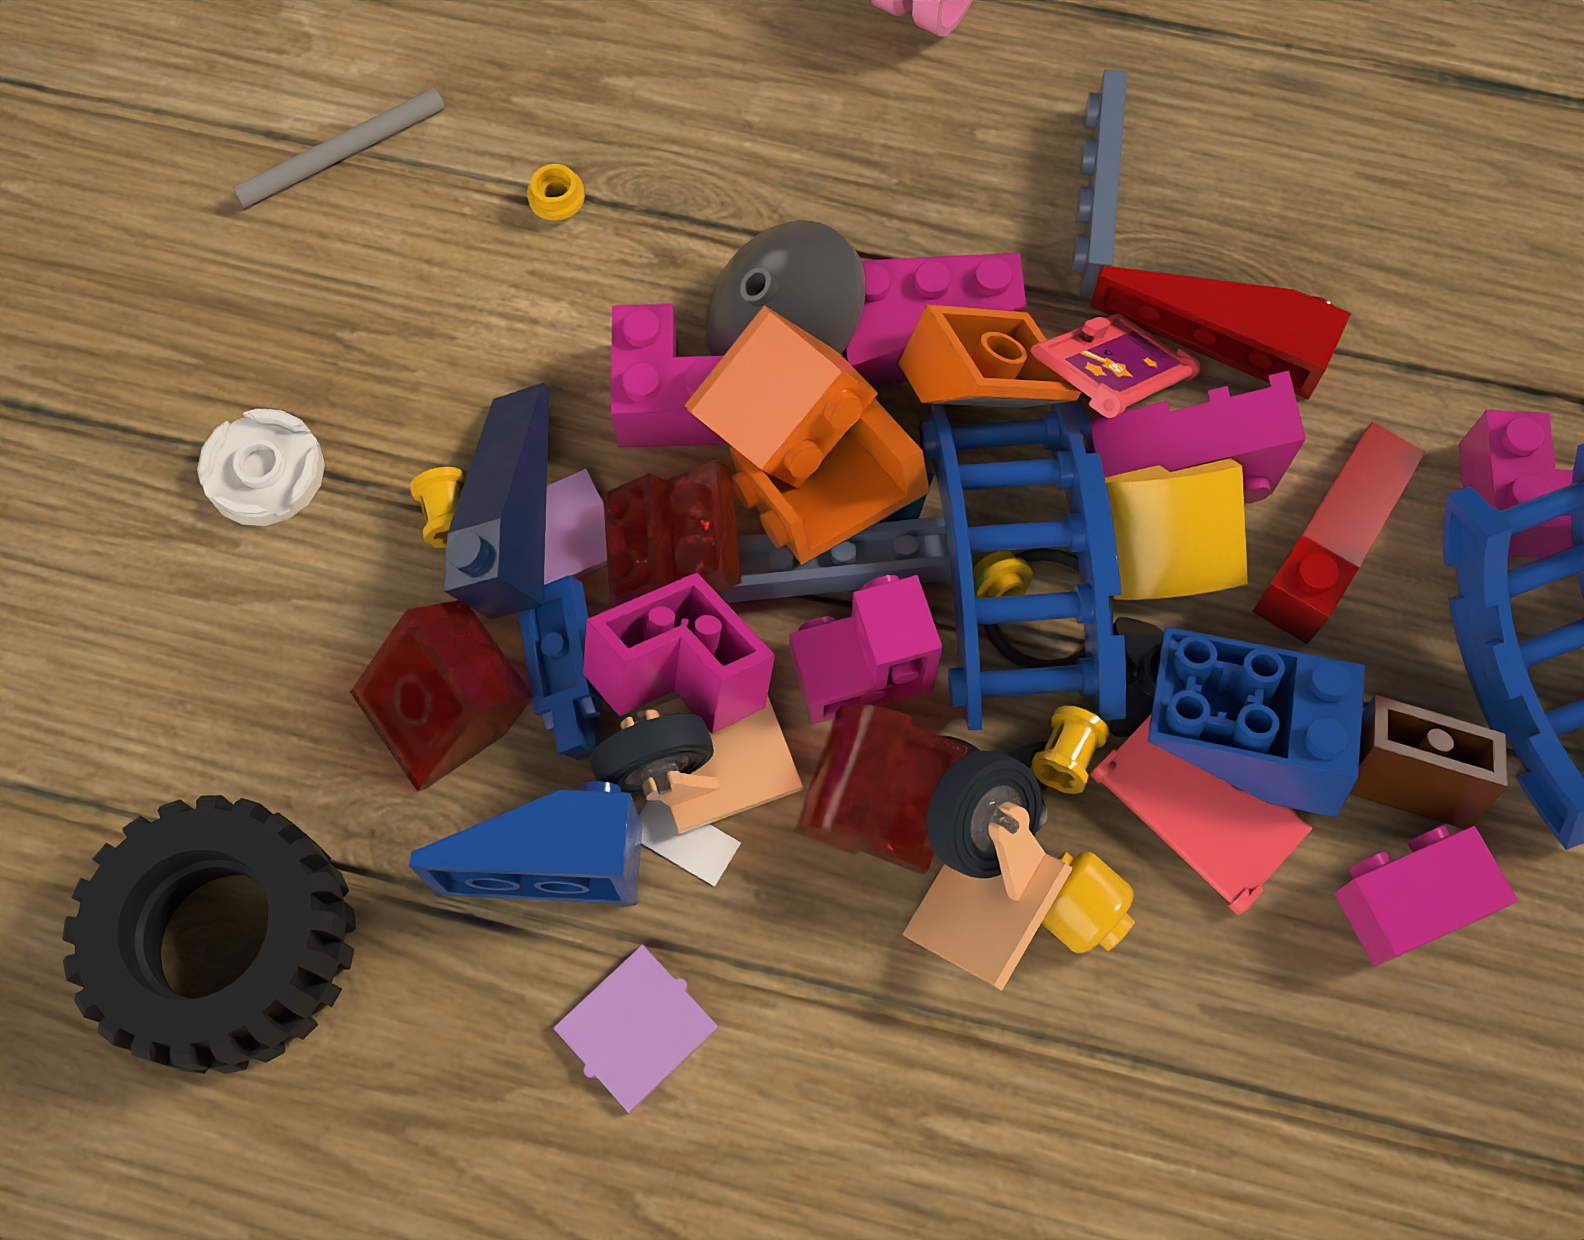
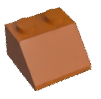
M764 305L687 401L685 406L694 416L758 468L799 489L808 477L819 468L823 459L848 429L859 420L863 411L878 393L840 353Z

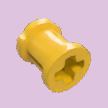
M439 467L427 470L416 476L410 483L412 497L421 503L427 524L423 528L424 541L434 548H447V533L466 480L462 470L455 467Z
M1065 705L1058 707L1054 711L1051 718V726L1054 729L1044 750L1035 754L1030 770L1043 784L1063 793L1077 794L1082 793L1088 779L1086 769L1095 749L1102 747L1109 737V728L1097 715L1076 706Z

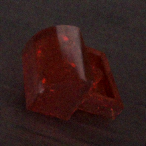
M712 460L668 480L648 473L603 493L611 609L696 572L716 593L741 584L731 467L717 460Z
M865 704L843 705L835 712L793 832L853 855L861 851L923 875L929 871L934 856L927 832V816L932 795L946 771L966 755L968 746L911 725L913 717L898 711Z

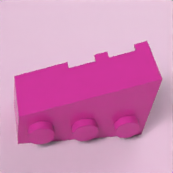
M1020 253L862 260L861 263L866 282L865 303L858 327L843 351V357L873 388L896 380L898 384L908 381L898 362L927 304L1025 312L1026 298Z
M1288 370L1268 375L1271 386L1268 388L1230 397L1228 386L1208 390L1210 402L1170 412L1168 401L1124 411L1113 418L1104 416L1089 420L1092 427L1091 435H1084L1082 440L1086 454L1099 453L1105 478L1157 465L1162 466L1169 472L1231 458L1242 465L1244 504L1263 500L1273 494L1306 440Z

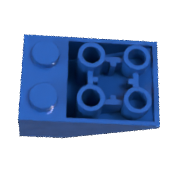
M1165 626L1147 742L1269 804L1337 817L1358 779L1365 665Z

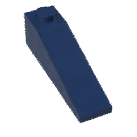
M544 383L493 399L447 533L444 592L490 620L543 606L550 388Z

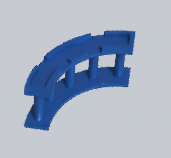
M1080 398L1077 401L1051 404V412L1042 413L1041 419L954 426H950L943 404H929L930 421L920 422V448L923 450L924 459L931 458L942 502L950 558L958 650V667L948 669V689L951 706L962 707L968 730H982L981 698L1079 691L1081 697H1089L1097 716L1101 720L1126 719L1124 635H1113L1112 609L1109 607L1108 596L1121 595L1113 520L1099 453L1086 454L1081 435H1091L1092 427ZM1043 444L1045 450H1051L1054 458L958 465L955 450ZM1056 484L1058 490L1065 489L1070 513L1066 514L1065 520L967 527L963 490ZM1067 546L1068 552H1077L1081 584L1075 585L1073 592L975 599L971 553ZM1075 618L1078 624H1084L1086 658H1078L1076 665L980 672L977 625Z
M1581 444L1577 448L1572 484L1501 511L1491 507L1472 486H1468L1447 494L1443 527L1444 564L1449 567L1456 565L1460 593L1448 598L1456 639L1476 699L1489 729L1505 733L1506 739H1509L1527 772L1517 776V781L1544 823L1565 850L1584 843V775L1578 771L1557 737L1584 727V698L1545 713L1533 689L1528 671L1529 667L1584 646V618L1518 643L1512 619L1510 600L1512 597L1575 573L1578 574L1584 600V444ZM1571 513L1572 547L1508 571V552L1511 535Z

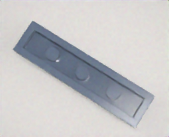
M1105 69L1099 93L1089 92L1086 103L1084 127L1093 128V139L1084 140L1080 174L1090 175L1089 187H1080L1076 209V222L1085 223V235L1076 236L1071 266L1072 271L1081 272L1079 295L1093 297L1099 274L1103 267L1113 266L1127 84L1126 71Z
M944 516L875 523L803 565L800 564L786 545L779 549L775 547L767 534L716 539L721 597L726 603L860 590L867 582L886 575H896L899 577V580L918 575L920 583L952 580ZM971 553L972 570H973V568H974V560H973V555H972V553Z

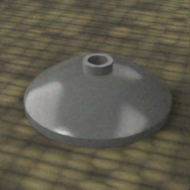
M804 220L776 225L747 242L727 263L711 294L706 317V337L711 355L724 356L764 305L842 354L858 327L866 295L864 269L854 247L833 228L819 222Z

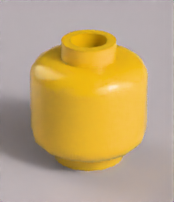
M1065 851L1057 859L1066 862L1073 869L1041 924L1075 953L1083 954L1092 950L1098 944L1107 951H1110L1125 937L1135 923V920L1126 913L1133 902V889L1094 853L1084 851L1072 857Z

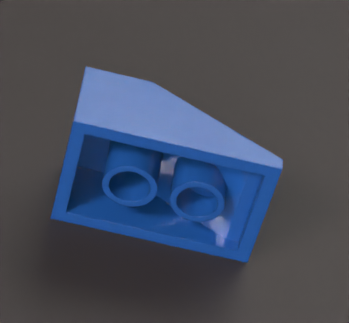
M588 781L581 783L579 790L555 791L411 852L409 867L438 895L636 905L643 826L630 793L621 792V787L613 783Z

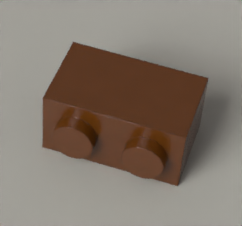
M1376 694L1362 712L1358 779L1350 795L1466 830L1478 821L1508 787L1505 733Z

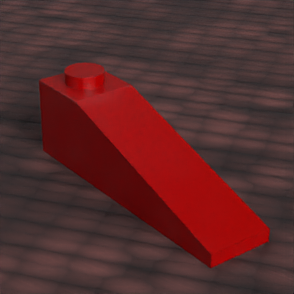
M1112 266L1103 267L1090 307L1108 315L1120 313L1148 332L1270 383L1268 375L1289 370L1295 394L1308 400L1326 371L1351 316L1350 312L1335 307L1324 298L1309 296L1294 289Z
M1371 422L1252 612L1308 644L1333 613L1426 452Z

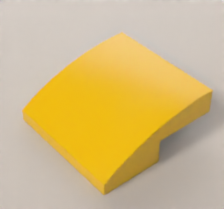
M1229 458L1169 472L1162 466L1157 465L1105 478L1113 520L1121 584V595L1111 596L1114 600L1180 597L1225 590L1248 584L1243 472L1241 464Z

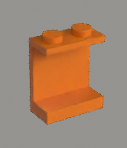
M875 398L863 411L859 420L848 429L823 459L819 468L808 477L799 489L761 470L733 446L729 448L737 472L730 477V481L737 497L747 510L756 506L761 513L760 521L771 542L778 549L786 545L801 565L930 493L923 450Z

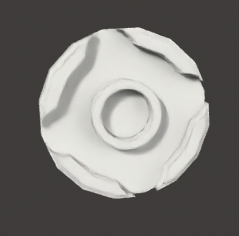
M254 409L242 413L244 418L237 419L231 424L227 420L214 429L201 448L197 472L205 495L223 516L242 525L268 526L290 519L309 505L321 486L325 463L319 442L301 419L282 410Z

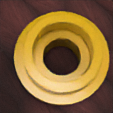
M548 164L539 168L532 176L527 188V198L535 214L547 220L559 221L573 216L581 209L585 200V191L581 179L570 168L561 164ZM554 194H563L559 197H551Z
M1008 550L997 551L986 556L972 570L975 599L1025 595L1033 577L1031 567L1026 560L1016 557L1014 553Z

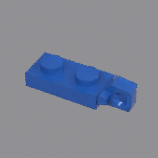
M568 575L544 585L543 606L518 612L534 714L543 717L547 731L555 732L558 754H565L579 761L590 757L593 750L600 744L599 728L594 717L602 715V702L600 700L603 697L583 674L588 612L582 582Z

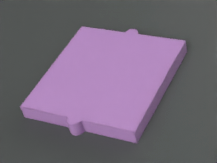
M586 469L547 486L544 585L568 575L575 579L580 578L628 556L627 549L612 521L614 516L612 506L610 504H603Z
M642 944L553 1029L585 1063L584 1074L590 1079L597 1077L630 1114L719 1027L686 992L688 988L686 981L682 978L675 980Z

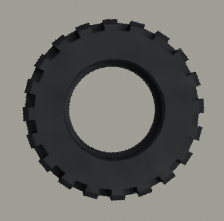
M222 795L200 796L196 800V809H193L181 799L161 805L158 809L159 819L150 822L144 817L139 816L122 828L127 838L116 848L105 843L92 859L100 865L90 881L80 878L71 898L80 902L77 917L68 916L65 918L62 940L75 946V954L65 956L63 959L66 981L84 988L76 993L74 1001L84 1018L99 1022L98 1034L112 1045L130 1050L133 1056L181 1071L205 1074L208 1069L224 1074L243 1071L247 1069L249 1060L252 1058L267 1063L285 1053L283 1040L290 1035L302 1040L305 1039L318 1026L317 1021L310 1016L320 1002L333 1007L342 991V988L333 984L332 981L337 968L344 970L351 968L355 950L344 942L345 933H350L356 929L355 911L343 899L349 892V888L342 873L331 865V857L313 839L279 812L273 814L261 803L241 798L233 805ZM234 875H246L253 878L265 891L268 904V926L262 947L250 967L233 983L208 996L191 999L180 996L172 991L164 975L161 947L165 929L175 910L193 891L210 881Z

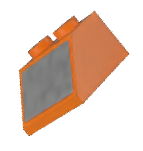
M927 304L898 362L922 403L973 405L985 408H1024L1077 401L1082 393L1081 390L1031 354V347L1047 339L1028 312Z

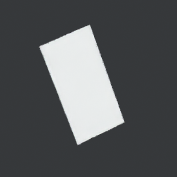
M661 800L648 801L639 814L643 826L641 844L714 887L741 845V842L710 824L679 834L670 807Z

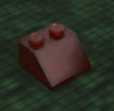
M459 600L406 609L350 691V694L417 791L429 788L502 738L535 697L471 607Z

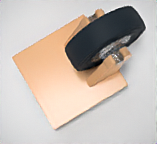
M768 695L764 709L713 734L707 729L703 719L694 714L681 698L637 712L638 717L634 720L632 717L624 719L620 724L622 730L600 743L593 750L590 757L596 781L616 784L621 787V792L630 793L631 795L644 792L646 800H661L668 805L679 834L803 790V785Z
M976 751L965 755L955 762L940 779L928 809L927 832L934 853L945 864L902 934L914 943L1001 991L1073 869L1066 862L1046 854L1035 839L1041 817V791L1033 772L1019 760L999 752Z

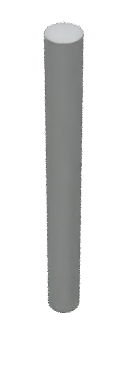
M432 88L232 188L243 207L246 208L445 109V105L438 91Z

